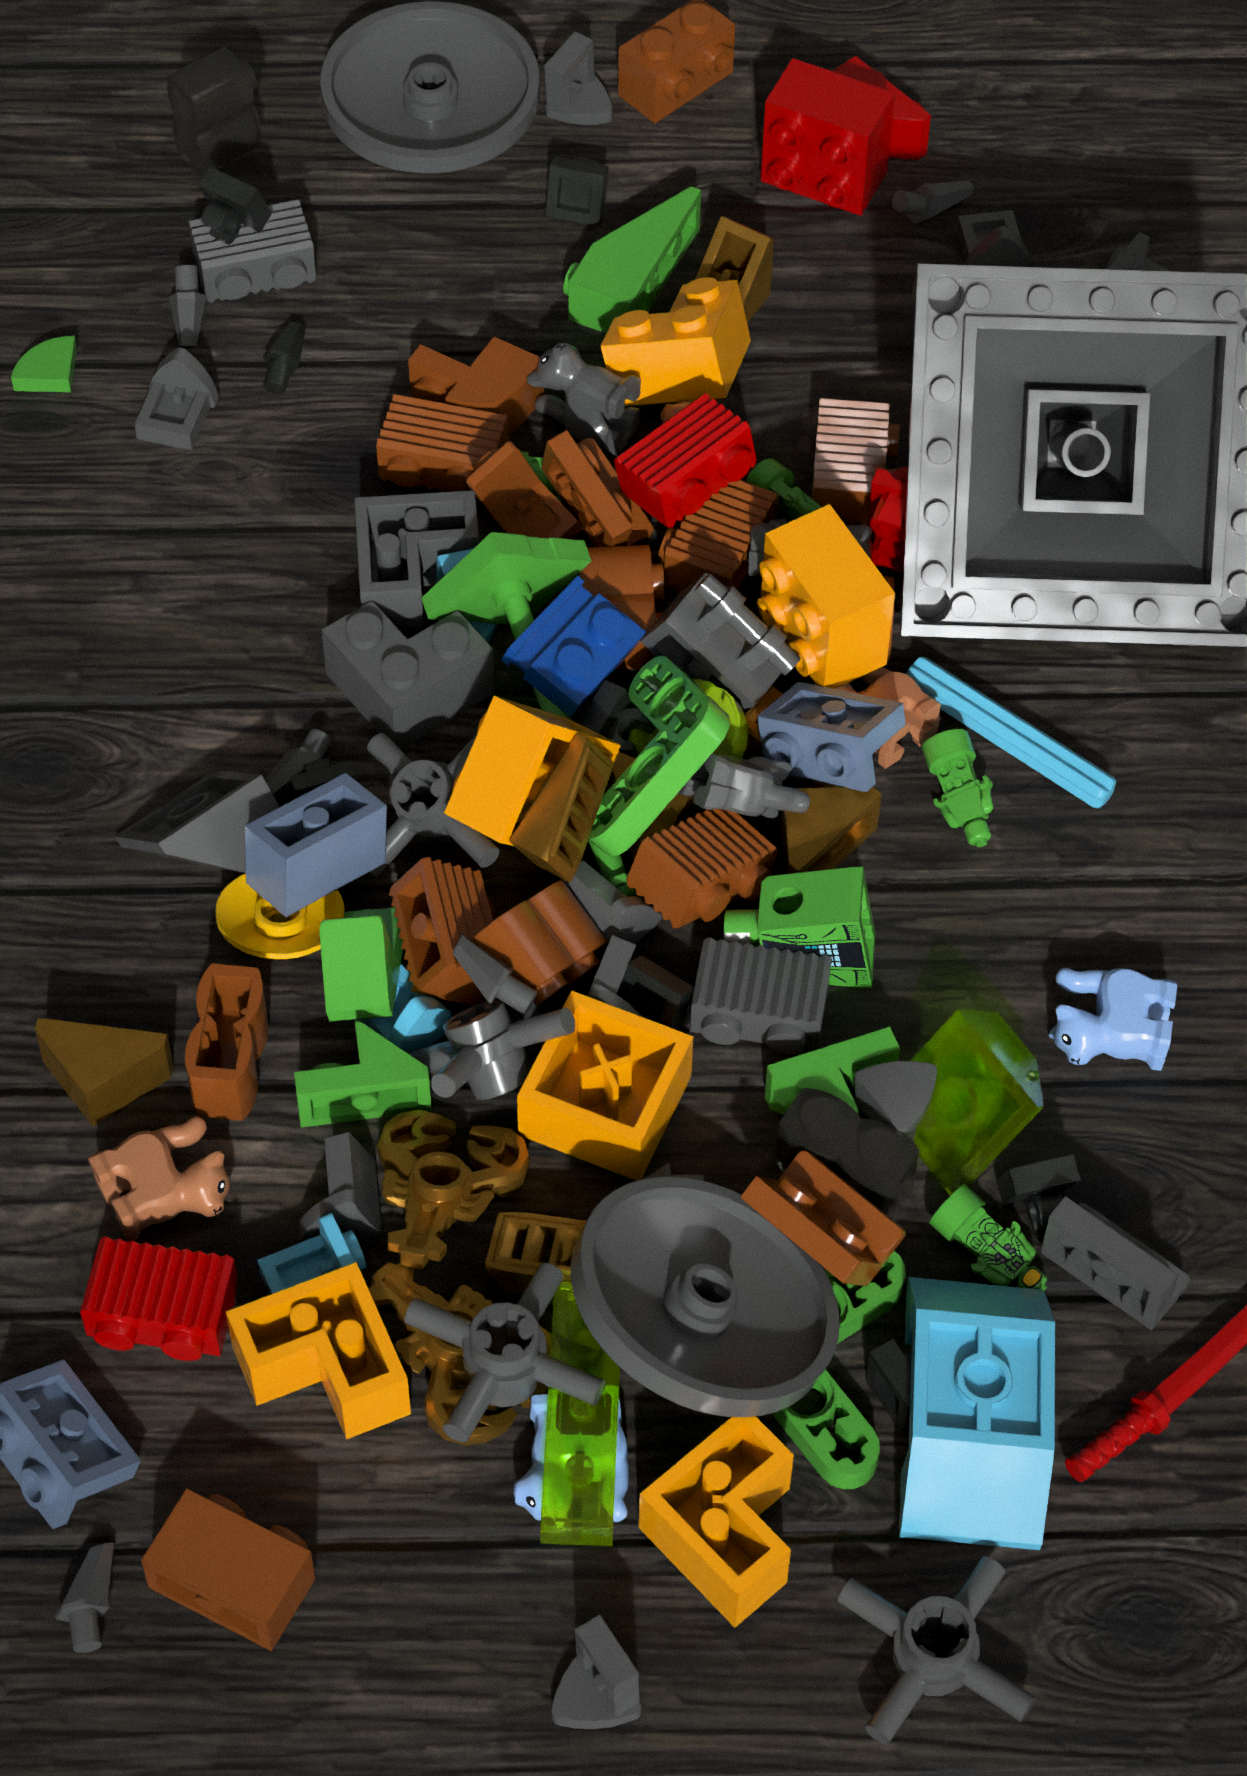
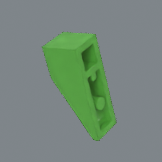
M691 186L592 243L580 263L574 262L570 266L564 280L563 293L568 295L569 321L607 333L614 317H619L624 313L634 310L649 312L700 229L701 189Z

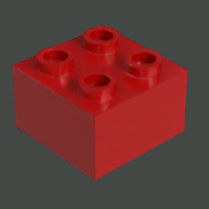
M792 58L765 101L761 182L862 216L887 174L895 92Z

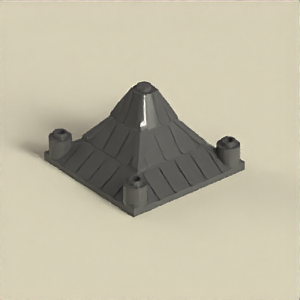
M916 263V278L912 290L915 310L902 585L898 596L901 610L900 635L1247 647V273Z

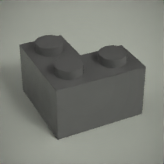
M473 491L355 498L361 606L373 601L403 635L418 634L424 630L421 586L436 584L437 556L473 549L479 544L476 498Z
M373 601L368 602L322 629L326 674L379 734H386L401 750L495 694L494 649L458 610L409 639L398 630Z

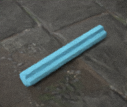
M919 657L909 667L906 675L910 676L925 694L939 701L942 711L1093 808H1101L1112 796L1116 785V779L1112 775L926 657Z

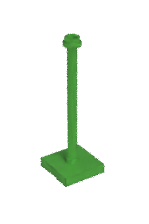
M491 532L435 584L421 600L428 619L442 620L458 610L468 622L510 625L516 640L533 623V614L591 563L592 560L583 540L547 539ZM533 687L541 710L570 719L567 714ZM589 841L600 874L625 896L637 897L635 888H628L626 879L629 873L626 871L621 855L611 857Z

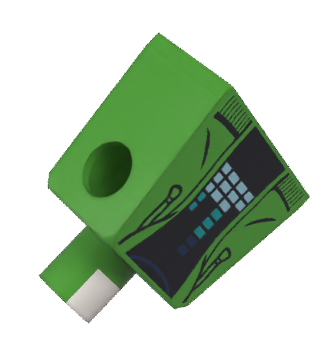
M863 867L768 876L761 882L759 909L726 910L724 917V939L728 943L737 941L741 945L750 943L754 947L763 945L767 949L776 947L780 951L789 949L793 953L802 951L806 955L810 953H815L819 957L828 955L832 958L829 985L872 988L876 933Z

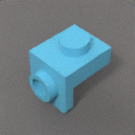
M332 1213L318 1218L319 1236L257 1260L259 1273L269 1295L357 1262L360 1270L365 1269L364 1255L353 1231L349 1230L341 1234Z

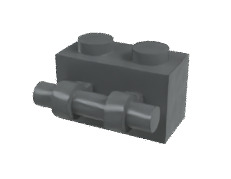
M706 572L676 596L640 640L656 657H667L692 679L709 681L716 687L726 690L742 707L744 713L760 701L781 673L784 676L788 674L801 659L784 642L787 636L775 624H771L768 627L743 604L747 599L733 585L727 588L711 573L707 574Z

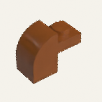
M493 337L471 366H468L420 344L408 359L410 397L508 415L510 434L518 429L535 410L537 397L544 395L543 387H533L527 382V377L537 369L540 357L497 337Z

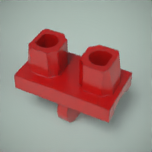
M908 466L898 468L891 474L887 470L877 468L871 482L869 526L872 529L870 540L874 541L871 561L876 566L898 573L903 572Z

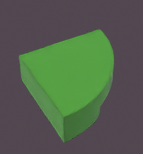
M75 336L53 338L27 351L19 359L12 372L13 390L71 393L77 355Z

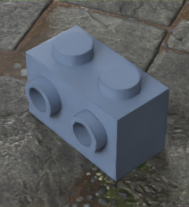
M344 773L245 825L246 884L287 917L386 863L387 805L347 773Z

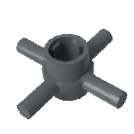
M384 733L375 735L369 741L367 751L394 778L390 795L391 803L398 816V819L386 831V863L370 871L374 876L378 877L417 834L421 837L433 838L443 843L456 841L482 868L488 867L496 861L499 856V849L484 834L444 814L452 795L454 781L464 767L477 734L448 765L444 762L417 760L413 762Z
M496 999L493 1004L485 1001L458 1013L443 1025L449 1041L407 1053L426 1065L428 1073L438 1071L431 1079L432 1089L438 1096L449 1098L468 1081L476 1100L491 1099L512 1091L524 1083L532 1068L524 1049L525 1046L572 1034L575 1030V1019L568 1008L534 1016L539 1010V1006L536 1007L534 1003L531 1004L524 1015L509 1005L505 1007L504 1003L499 999Z
M549 1263L540 1264L517 1304L508 1302L492 1304L482 1309L473 1318V1321H469L419 1298H414L410 1303L404 1319L406 1324L462 1348L464 1369L470 1377V1382L443 1426L444 1432L453 1440L467 1442L489 1405L498 1407L516 1406L526 1401L535 1392L538 1382L593 1406L599 1401L605 1387V1379L547 1355L545 1334L541 1330L538 1321L564 1279L562 1271L556 1266Z
M983 1556L953 1599L947 1596H931L918 1601L908 1613L853 1577L846 1583L837 1602L893 1638V1662L900 1675L864 1726L866 1732L872 1738L882 1744H889L922 1694L925 1696H943L960 1689L963 1685L1019 1722L1025 1719L1036 1697L979 1660L980 1643L974 1619L1006 1574L1004 1568L997 1561ZM939 1636L953 1644L948 1650L947 1658H935L936 1653L927 1650L937 1645Z

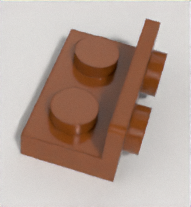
M566 430L547 441L541 469L572 515L578 520L583 528L582 530L594 547L636 546L652 536L654 530L652 524L640 506L621 492L616 471L593 438H586L576 444Z
M800 1151L778 1180L756 1176L740 1197L838 1280L846 1284L868 1286L906 1234L904 1228L808 1151Z

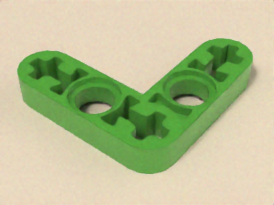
M658 656L647 662L634 677L628 693L630 700L660 731L603 795L588 838L589 841L611 857L618 856L627 851L716 750L730 728L729 715L689 675L665 656Z
M895 1251L876 1274L880 1275L883 1272L887 1274L885 1287L881 1289L875 1282L869 1283L868 1286H863L856 1291L854 1307L848 1295L858 1289L860 1285L842 1283L828 1270L824 1269L833 1288L839 1310L840 1327L837 1344L891 1310L900 1301L906 1273L905 1264L900 1255ZM825 1369L812 1387L823 1395L826 1402L824 1408L813 1415H801L790 1407L771 1414L826 1482L840 1489H856L865 1485L875 1474L880 1454L879 1439L871 1425ZM836 1417H839V1419L836 1420L834 1435L847 1449L854 1448L857 1445L861 1447L859 1463L856 1465L849 1458H843L838 1462L834 1460L836 1442L827 1428Z

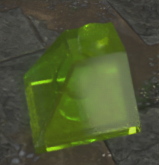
M957 1009L911 1059V1061L931 1063L937 1067L934 1093L928 1110L916 1126L913 1150L948 1194L951 1195L963 1184L969 1187L1044 1107L1037 1059L998 1012Z

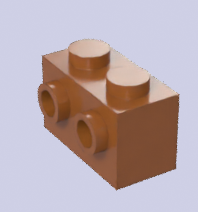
M704 0L689 1L619 47L618 96L656 124L733 73L735 23Z
M187 1488L141 1559L148 1588L270 1651L277 1644L315 1581L311 1551L307 1550L308 1545L297 1534L279 1525H272L268 1530L246 1519L245 1512L231 1500L218 1494H210L207 1499Z

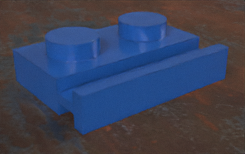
M579 576L510 645L501 659L507 666L513 663L525 673L523 679L570 718L633 651L646 633L644 629L600 593L595 597L582 587L585 581Z

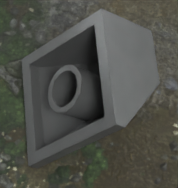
M214 770L114 837L120 847L246 873L245 825L274 811L280 806L261 774Z

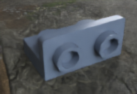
M797 682L757 716L763 757L790 763L792 765L790 776L847 787L862 792L869 791L876 784L872 754L906 725L904 707L901 702Z
M64 1359L0 1383V1459L20 1485L25 1500L31 1507L38 1509L52 1529L68 1523L78 1500L134 1477L141 1462L140 1458Z

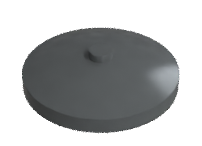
M424 1L406 3L380 10L359 20L333 43L323 62L320 76L323 112L331 130L338 139L353 152L373 163L390 169L412 173L453 172L477 166L497 157L512 147L529 129L538 110L540 99L538 63L534 52L523 36L511 25L491 13L451 2Z
M654 1177L626 1184L611 1192L595 1207L577 1237L571 1258V1283L576 1304L586 1326L601 1348L620 1368L640 1384L663 1398L695 1411L726 1417H754L780 1411L802 1399L812 1389L830 1363L839 1339V1310L833 1288L823 1267L740 1198L741 1194L733 1190L702 1180L684 1177Z

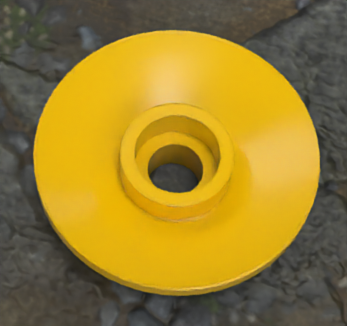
M246 873L230 882L223 889L216 903V923L223 937L237 949L247 954L267 959L298 958L320 950L319 929L321 921L344 918V902L338 890L285 917L246 884Z

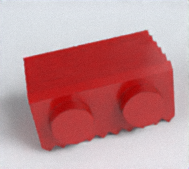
M707 392L613 459L621 492L666 527L673 528L676 520L682 521L684 515L689 516L700 510L705 501H709L712 494L718 495L721 487L727 488L729 482L741 480L750 468H754L757 462L751 429L746 420L742 422L738 415L734 416L730 409L726 410L723 404L719 405L715 398L711 399Z
M107 1236L100 1238L80 1310L86 1336L93 1337L103 1347L118 1351L130 1350L134 1347L135 1343L161 1347V1350L166 1355L183 1361L198 1360L202 1354L221 1356L223 1344L226 1341V1332L229 1329L226 1311L233 1308L235 1305V1295L238 1293V1278L234 1258L227 1254L221 1257L215 1253L205 1254L200 1250L192 1252L187 1248L183 1250L173 1246L165 1248L160 1244L152 1246L147 1242L143 1244L133 1240L125 1242L120 1238L112 1240Z

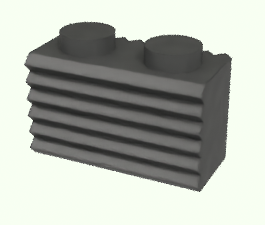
M299 199L267 205L272 215L261 233L241 224L237 237L230 245L209 235L211 227L203 224L201 218L188 221L192 253L198 267V274L204 294L206 295V301L213 303L217 298L222 301L225 299L235 300L243 296L246 297L250 292L254 294L261 290L268 292L272 287L277 290L280 288L290 289L301 286L305 281L312 283L316 280L313 242Z
M711 937L704 939L691 1004L690 1032L701 1033L708 1041L721 1045L734 1044L739 1040L766 1043L771 1050L786 1055L798 1054L804 1049L818 1050L829 990L832 958L828 955L819 957L815 953L806 955L802 951L793 953L789 949L780 951L776 947L767 949L763 945L754 947L750 943L741 945L737 941L728 943L724 939L715 941Z

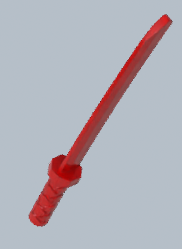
M1247 1305L1198 1352L1153 1391L1141 1390L1133 1396L1129 1404L1131 1410L1125 1414V1417L1119 1418L1108 1430L1105 1429L1098 1434L1094 1441H1089L1079 1449L1078 1453L1075 1452L1067 1458L1065 1466L1070 1475L1076 1481L1083 1483L1095 1473V1470L1101 1469L1112 1457L1115 1458L1123 1452L1126 1446L1136 1442L1140 1435H1145L1147 1432L1159 1435L1167 1429L1171 1421L1169 1415L1217 1374L1247 1345Z

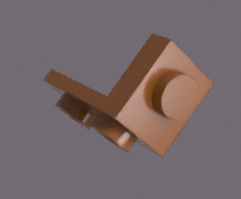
M511 441L504 444L500 449H493L483 455L476 463L473 473L466 480V483L492 518L508 534L547 539H572L583 529L578 520L539 480L520 450Z

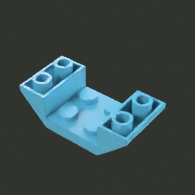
M908 1277L906 1286L905 1345H912L909 1449L901 1470L899 1537L1040 1550L1043 1542L1055 1451V1320L1045 1292L1040 1289Z

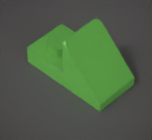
M395 907L344 912V918L321 921L319 933L325 1005L329 1021L393 1016L403 949H401L403 939L398 938L401 929L396 927L398 918L394 917Z
M355 1021L359 1064L343 1066L337 1063H325L317 1065L311 1070L294 1072L301 1128L396 1116L398 1113L418 1109L427 1112L432 1111L428 1067L362 1022Z
M887 1027L767 1065L764 1099L768 1108L772 1111L842 1140L853 1142L855 1141L858 1122V1109L852 1097L856 1089L854 1085L855 1074L862 1069L874 1065L898 1061L900 1047L891 1028Z

